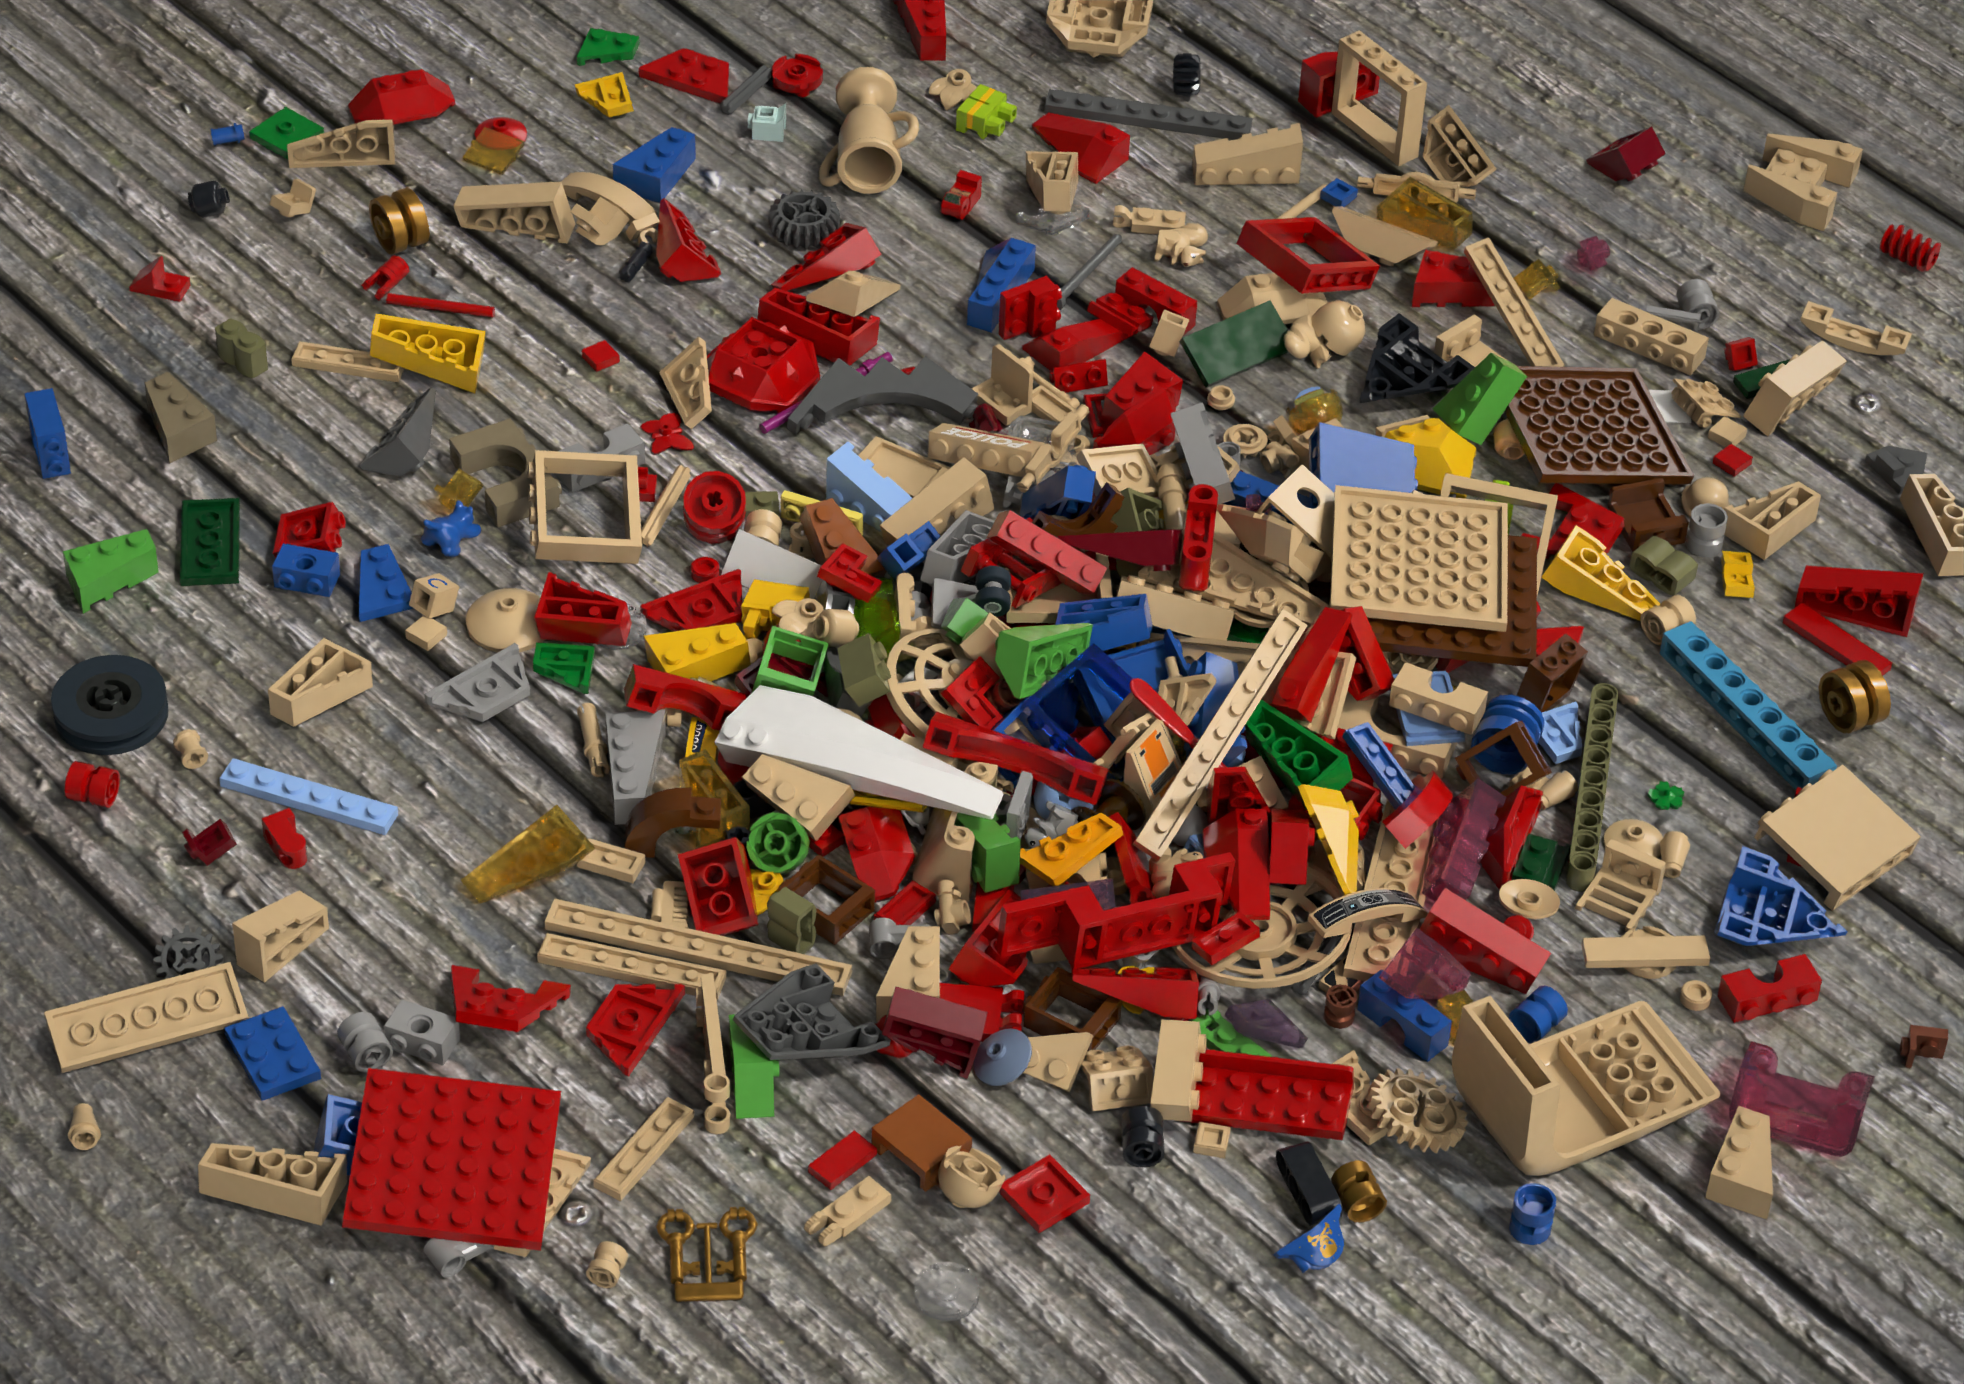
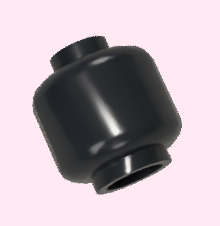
M216 180L195 184L191 192H188L190 209L201 218L224 213L226 203L230 202L227 188H222Z

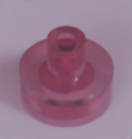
M1247 495L1246 510L1257 512L1264 503L1261 502L1260 495ZM1272 506L1264 513H1269V510L1272 511Z

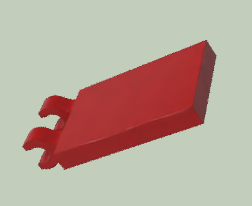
M1119 812L1109 816L1123 830L1124 835L1117 839L1114 844L1125 884L1131 893V904L1156 899L1152 892L1154 885L1151 881L1146 853L1133 845L1137 836Z
M940 983L941 999L988 1012L981 1042H984L993 1033L1003 1029L1022 1031L1021 1023L1022 1014L1024 1013L1022 1012L1025 991L1012 990L1007 994H1003V987ZM1001 1012L1011 1013L1001 1018Z

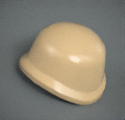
M1703 477L1697 479L1682 492V506L1689 517H1691L1694 507L1700 504H1715L1723 510L1724 507L1730 506L1727 487L1723 482L1715 478Z

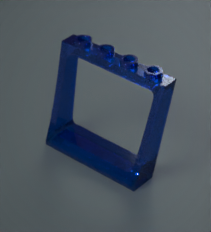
M1095 643L1025 701L1020 708L1028 716L1026 720L1033 729L1037 731L1043 729L1050 736L1049 742L1056 750L1062 751L1064 749L1072 757L1094 763L1096 759L1039 707V704L1083 668L1089 669L1120 699L1124 700L1131 692L1129 683L1133 678ZM1108 771L1106 779L1124 782V777L1118 779Z

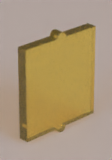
M484 127L476 140L471 141L472 145L463 156V160L503 175L510 164L516 161V156L525 144L522 140Z

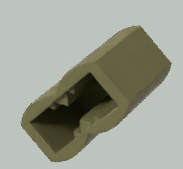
M228 319L215 327L217 353L224 362L235 365L242 375L249 378H255L268 370L266 344L259 335L248 332L241 322L234 319Z
M1652 536L1632 552L1629 567L1639 577L1652 581L1657 588L1674 596L1695 579L1698 564L1690 555L1675 550L1668 541Z
M787 887L773 893L767 902L769 940L787 951L805 954L813 947L816 939V928L814 926L816 919L815 905Z

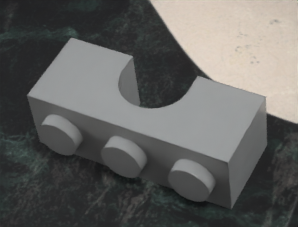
M628 423L603 433V451H587L580 443L558 451L637 456L638 466L645 464V442ZM555 473L572 493L613 477Z

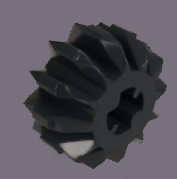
M1192 53L1176 55L1173 63L1174 93L1183 97L1198 95L1201 86L1200 57Z

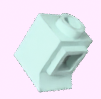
M786 103L779 108L755 106L754 113H749L748 129H752V140L783 142L784 129H786Z

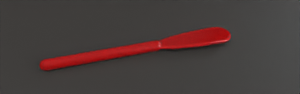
M1139 678L1132 679L1129 687L1135 698L1157 719L1163 720L1165 726L1187 742L1193 749L1199 739L1194 736L1183 720L1146 681ZM1221 762L1218 768L1227 766L1223 762Z

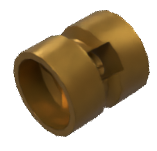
M1360 1160L1351 1161L1340 1166L1333 1173L1331 1182L1351 1221L1360 1223L1370 1221L1384 1211L1387 1200L1379 1184L1376 1183V1178L1367 1162Z

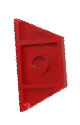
M682 48L640 66L639 77L720 104L728 96L729 62L695 52L694 50Z
M736 569L640 605V614L672 631L739 623L742 619L741 570Z
M615 984L586 1026V1036L624 1075L629 1077L685 995V985L675 984V989H656V984H642L640 986Z

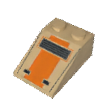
M1156 719L1126 751L1124 783L1129 785L1138 794L1146 809L1145 822L1142 826L1146 824L1182 767L1168 728L1164 725L1163 720Z

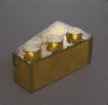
M706 749L680 759V788H692L691 796L721 798L719 829L690 827L695 849L720 842V839H725V830L729 831L733 827L740 826L750 830L748 804Z

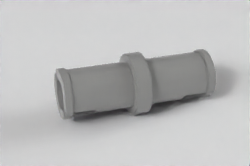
M1199 974L1198 1010L1201 1014L1205 1015L1206 1009H1209L1208 1016L1215 1014L1218 1009L1217 1001L1221 995L1218 982Z

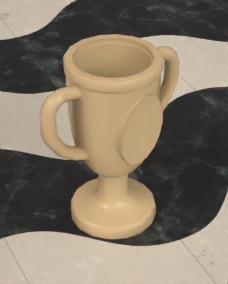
M859 67L847 72L840 78L836 86V102L846 117L840 128L838 143L827 154L820 166L819 181L826 187L834 186L842 181L851 190L863 194H872L887 190L897 182L902 172L900 148L909 145L917 137L919 122L916 116L906 111L890 113L897 102V86L890 75L874 67ZM905 121L908 123L909 129L901 138H898L893 122ZM837 159V173L829 177L830 169Z

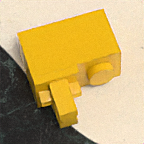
M754 579L741 605V621L745 638L757 639L762 630L769 631L772 625L774 626L779 623L781 619L772 613V608L783 600L799 602L804 598H810L809 588Z

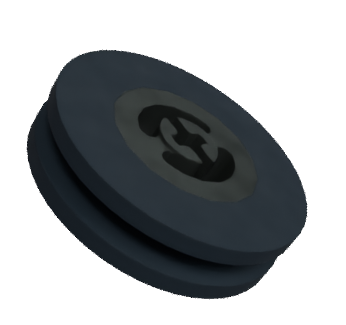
M103 655L74 665L58 679L51 696L55 727L61 738L75 749L95 755L122 754L146 745L161 732L169 712L166 686L160 673L147 662L125 655Z

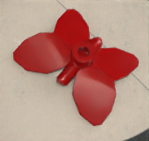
M668 413L663 415L660 420H650L642 423L641 429L648 434H652L651 438L655 439L652 443L653 454H659L669 447L681 450L694 449L693 443L684 435H680L682 434V429L679 427L681 418L677 413Z

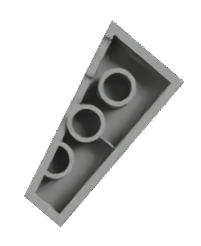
M665 709L658 710L655 714L646 711L605 713L615 825L626 824L632 809L641 800L652 795L657 765L662 753L661 748L666 736Z

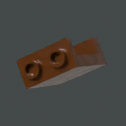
M1662 478L1614 486L1610 490L1608 510L1624 518V528L1621 533L1632 552L1652 536L1660 537L1671 545L1682 544L1686 541L1689 521L1685 515L1676 516L1664 496L1665 482Z

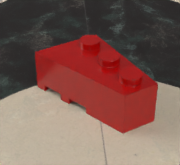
M1425 250L1414 284L1412 307H1420V303H1436L1437 307H1445L1446 303H1462V307L1495 306L1467 257Z
M1144 351L1105 396L1101 422L1106 426H1110L1123 412L1161 388L1175 393L1177 407L1179 405L1183 379Z
M548 572L534 617L541 639L615 646L626 645L632 625L626 601L594 590V592L581 588L577 582L571 581L568 583L558 579L556 574Z
M1271 808L1270 883L1306 885L1308 846H1314L1315 841L1314 822L1312 818L1308 817V810Z

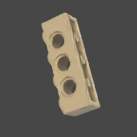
M1611 298L1597 314L1594 336L1690 376L1705 359L1709 337L1614 298Z

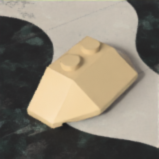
M1450 105L1428 120V133L1425 139L1423 158L1439 180L1459 182L1460 188L1477 185L1497 170Z
M1343 206L1333 207L1332 210L1344 239L1369 258L1370 255L1377 256L1380 263L1388 266H1394L1395 263H1404L1424 253L1425 250L1436 247L1438 243L1436 240Z
M1275 273L1245 276L1217 301L1222 318L1225 320L1271 300L1284 324L1293 323L1296 319L1305 315L1312 316L1321 306L1328 303L1323 292L1301 294Z

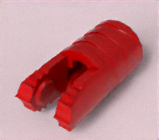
M393 255L368 277L361 286L367 291L377 283L380 288L376 292L375 299L380 301L409 273V266L403 258Z

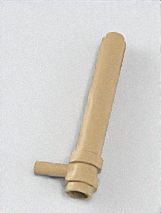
M1165 464L1159 468V473L1156 476L1159 487L1158 496L1163 506L1165 530L1184 529L1187 516L1185 507L1187 499L1186 486L1184 485L1185 475L1179 465Z

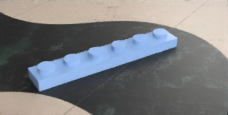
M234 758L219 778L220 787L382 835L387 834L398 816L397 806Z

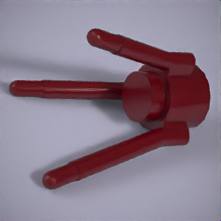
M986 403L978 405L972 415L973 421L969 423V427L988 432L997 431L999 434L1006 435L999 419L995 416L993 408Z

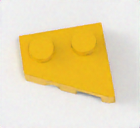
M623 72L575 84L577 95L608 118L634 111Z

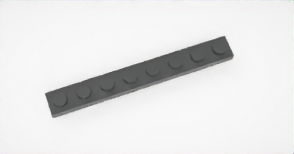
M1051 89L1048 92L1044 112L1223 139L1228 138L1230 140L1239 139L1242 137L1241 135L1250 133L1253 118L1240 115L1234 116L1217 112L1192 110L1190 108L1171 107L1163 104L1142 103L1140 101H1128L1113 97L1107 98Z

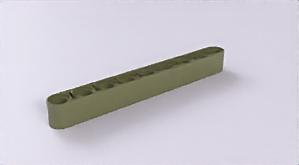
M1607 683L1596 684L1593 687L1586 723L1566 875L1567 885L1572 890L1578 892L1586 891L1594 879L1598 859L1618 700V690Z

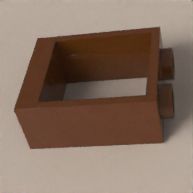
M1564 634L1529 663L1516 696L1525 698L1535 704L1541 713L1553 709L1570 695L1588 651L1570 636Z
M1523 721L1513 723L1455 757L1458 763L1455 766L1458 774L1464 781L1468 780L1473 789L1470 793L1474 802L1479 807L1483 806L1484 810L1499 804L1501 800L1519 786L1528 787L1552 773ZM1511 736L1532 774L1491 798L1469 759Z
M818 854L810 862L804 863L794 876L784 880L779 886L778 892L782 888L787 887L803 897L820 883L844 898L846 901L829 916L816 908V919L814 922L816 934L836 945L875 911V889Z
M1057 967L1050 976L1043 978L1039 990L1034 996L1030 995L1025 1000L1022 1007V1012H1024L1023 1027L1041 1036L1088 1032L1093 1035L1087 1051L1096 1050L1121 1019L1122 1000L1072 981L1070 972ZM1058 996H1061L1095 1014L1082 1029H1079L1045 1011Z

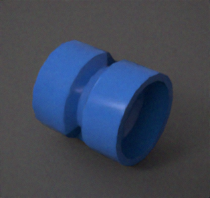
M1545 985L1539 986L1525 1001H1522L1509 1013V1020L1528 1043H1534L1541 1040L1551 1031V1027L1558 1025L1567 1016L1568 1008L1563 997L1556 990Z
M1530 1183L1519 1187L1515 1192L1509 1230L1517 1241L1523 1244L1537 1245L1549 1238L1555 1213L1556 1197L1548 1187L1542 1184Z

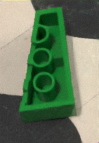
M1260 700L1245 724L1247 741L1262 756L1267 765L1306 810L1307 808L1298 786L1306 784L1340 791L1353 779L1346 754L1265 701Z

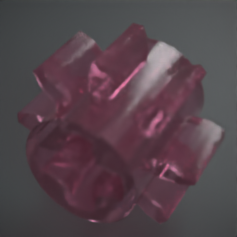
M1597 236L1579 242L1581 248L1577 250V259L1582 266H1589L1590 271L1607 265L1605 259L1610 256V248L1606 241L1598 240Z

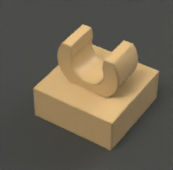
M654 212L631 222L626 230L630 241L638 238L639 244L641 242L648 243L645 235H648L654 243L657 242L658 231L655 228L660 221L656 213Z
M1281 415L1273 421L1278 430L1272 431L1267 437L1271 442H1277L1282 446L1288 444L1293 449L1292 438L1297 437V434L1284 416Z

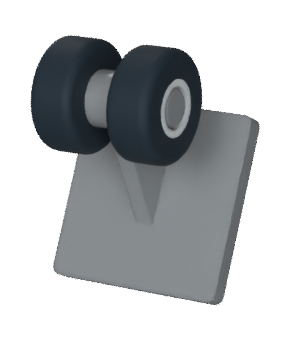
M1000 566L984 567L976 575V586L935 578L932 583L931 626L942 629V622L954 598L967 597L986 612L992 613L995 617L1005 615L1011 606V597L1008 593L1011 588L1010 573Z

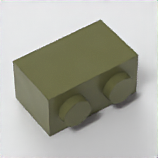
M868 633L837 648L844 688L859 707L890 692L888 679L891 678V674L884 660L887 658V653L880 641L876 643Z

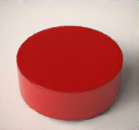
M700 557L691 564V577L698 583L720 575L719 563L713 558Z

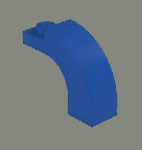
M928 521L909 536L906 533L888 546L877 557V560L892 579L896 581L899 574L910 573L925 561L928 549L941 536Z

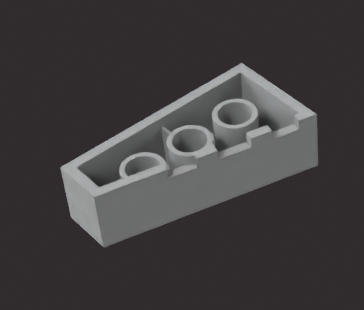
M965 510L928 549L920 580L929 583L932 587L935 578L963 583L975 577L977 574L968 577L961 572V568L970 547L987 539L986 537L995 521Z

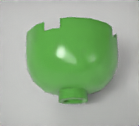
M772 812L761 816L752 825L746 848L750 859L758 868L767 872L786 874L796 870L804 863L809 852L810 840L806 829L796 818L787 814Z

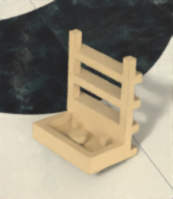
M1131 692L1104 724L1115 736L1116 740L1105 754L1093 764L1109 769L1113 763H1119L1123 757L1125 758L1126 751L1157 719Z
M1610 839L1605 847L1602 867L1577 902L1575 909L1581 911L1584 907L1626 926L1625 931L1633 928L1636 929L1640 918L1644 917L1647 908L1653 904L1655 896L1661 892L1666 862Z

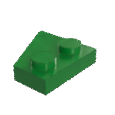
M590 28L577 55V65L583 66L585 65V60L600 58L601 63H608L614 60H632L640 45V37L629 35L628 33Z
M536 642L533 672L583 694H589L595 646Z

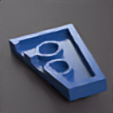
M389 544L361 550L360 622L413 609L409 606L412 592Z

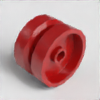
M720 471L704 472L694 477L687 485L683 496L684 523L689 533L700 541L714 544L724 543L734 538L738 530L742 529L746 517V497L740 482L730 474Z

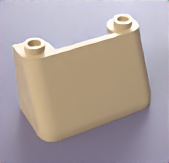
M976 762L967 766L963 771L997 788L998 765ZM934 807L913 870V881L937 895V883L941 880H950L954 882V890L961 892V900L969 902L973 888L971 871L975 836L970 829L954 825L958 812Z

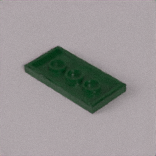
M1271 300L1187 335L1179 342L1205 388L1288 353L1284 345V335L1288 330Z
M240 498L182 500L181 586L239 584Z

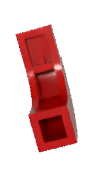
M1433 770L1424 778L1418 774L1411 781L1415 788L1411 795L1382 821L1405 849L1440 817L1452 800L1453 793Z

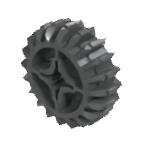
M802 189L798 193L791 191L790 195L782 194L781 199H775L774 204L770 206L768 225H770L772 236L777 237L778 242L785 241L786 246L795 245L796 249L799 246H805L806 249L809 246L818 248L819 242L838 229L840 222L839 209L836 202L831 201V197H824L822 192L815 194L813 190L803 192Z

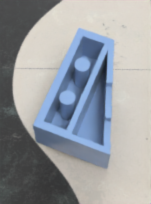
M848 441L827 458L826 500L833 498L839 507L862 513L863 522L881 531L880 524L908 503L912 497L890 477L883 478L872 468L874 463L869 459L863 461L852 451L855 446Z

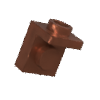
M1910 1025L1907 1037L1902 1036L1900 1042V1055L1905 1056V1067L1912 1068L1915 1056L1943 1059L1948 1042V1029Z

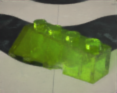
M877 578L883 582L880 590L869 603L855 598L854 617L859 624V633L855 639L869 633L876 643L879 641L882 643L888 656L894 645L899 641L901 625L898 621L899 615L898 611H896L892 580Z

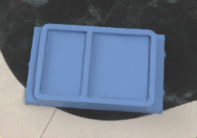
M1446 671L1433 672L1431 688L1439 693L1453 692L1449 674ZM1396 708L1406 746L1465 742L1464 732Z

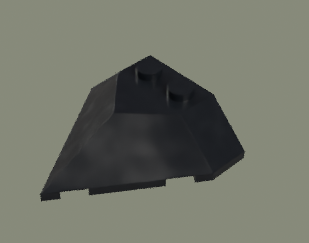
M1399 313L1379 328L1378 340L1372 353L1365 378L1364 390L1360 396V403L1452 389L1475 367L1459 355H1456L1448 362L1419 342L1418 326Z

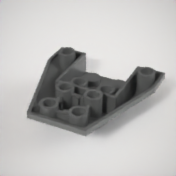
M817 963L791 971L734 1015L733 1021L770 1060L843 1058L866 1054L890 1046L891 1042L888 1037L882 1035V1031L872 1021L854 1027L830 1002L835 982Z

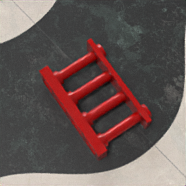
M1030 517L1026 519L1031 523L1033 521ZM989 539L970 547L961 568L962 573L971 577L984 567L998 566L997 564L1001 563L1022 577L1023 581L1010 574L1011 589L1016 591L1011 605L1014 608L1026 602L1030 603L1037 596L1062 584L1059 578L1043 565L1025 556L1011 553ZM1015 555L1016 557H1018L1019 559H1021L1022 561H1024L1025 563H1027L1039 572L1036 574L1031 569H1029L1028 567L1014 559L1013 556Z

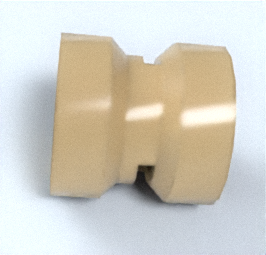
M604 1241L597 1246L594 1253L595 1260L590 1262L586 1270V1276L593 1284L599 1287L612 1288L616 1286L620 1278V1270L624 1268L628 1260V1253L617 1243Z

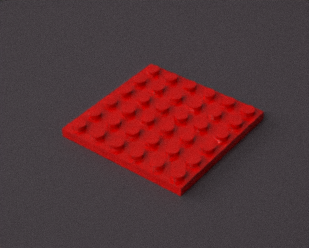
M368 1068L342 1228L541 1251L561 1091Z

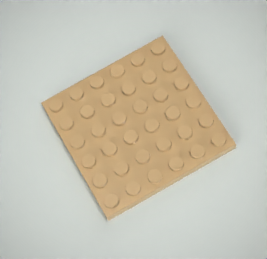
M1335 486L1330 608L1342 610L1344 608L1362 606L1366 616L1369 618L1506 632L1508 503Z

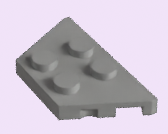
M514 643L424 694L427 705L484 722L530 696V686L525 676L523 661L520 659L519 647Z

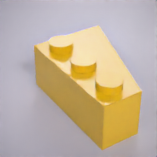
M736 623L644 635L647 660L654 670L691 679V677L698 679L700 676L708 681H714L751 665L748 641Z

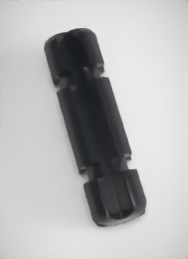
M641 242L636 247V250L633 251L619 270V278L621 280L630 282L635 277V274L638 273L647 261L646 259L653 253L650 243Z

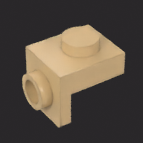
M294 179L290 193L272 195L269 205L278 209L279 213L286 217L310 213L316 189L300 179Z

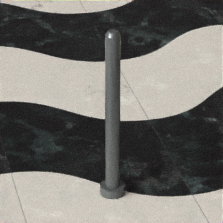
M1114 234L1061 288L1062 299L1057 301L1059 310L1066 305L1065 299L1122 242L1120 234Z

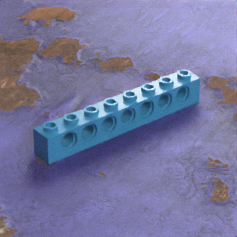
M1692 621L1663 633L1660 655L1795 790L1797 787L1803 788L1809 783L1814 785L1827 770L1831 769L1834 771L1837 768L1833 759L1827 756L1816 745L1814 740L1809 738Z

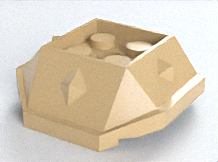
M1050 0L1046 23L1069 52L1087 53L1093 58L1098 55L1123 58L1138 40L1147 35L1153 0Z

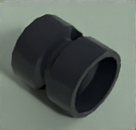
M1137 1106L1127 1110L1122 1116L1123 1158L1132 1166L1151 1167L1160 1163L1164 1158L1163 1116L1157 1109L1149 1106Z

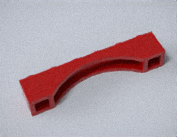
M936 712L930 721L922 747L953 758L998 765V767L1019 774L1022 771L1030 772L1033 775V779L1058 790L1066 796L1093 805L1097 804L1109 771L1108 768Z

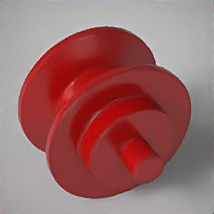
M1514 915L1504 921L1503 924L1532 940L1534 927L1529 919L1520 915Z

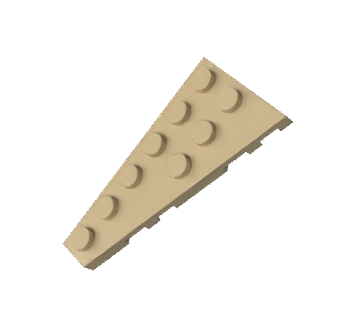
M1185 528L1183 529L1179 564L1171 565V571H1153V566H1144L1138 572V577L1145 579V582L1155 585L1162 583L1174 587L1173 590L1182 593L1191 591L1181 589L1179 586ZM1214 533L1208 589L1204 592L1191 591L1201 594L1203 599L1213 601V598L1230 602V607L1274 620L1281 610L1284 609L1307 624L1306 629L1312 625L1324 607L1330 608V605L1216 533Z

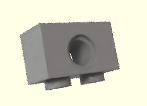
M402 999L384 1025L385 1036L393 1050L440 1065L445 1064L460 1040L459 1022L455 1021L454 1016Z

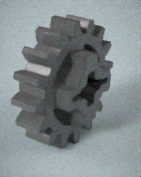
M185 925L184 933H179L176 928H173L172 938L163 935L161 941L164 946L156 945L155 953L160 956L153 959V965L161 966L156 970V976H165V979L205 969L207 968L205 966L206 963L201 959L205 952L209 956L208 968L216 966V964L223 961V955L215 954L220 950V944H211L213 937L211 933L203 937L201 935V927H198L195 933L190 932L189 925ZM190 941V942H194V943H192V944H183L182 942ZM168 953L175 960L171 969L167 964ZM194 956L193 963L188 961L186 964H182L183 957L188 959Z

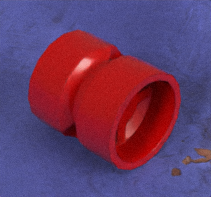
M74 761L66 776L65 796L69 800L79 802L89 800L92 805L110 808L118 794L120 774L116 769L99 766L96 770L93 764Z

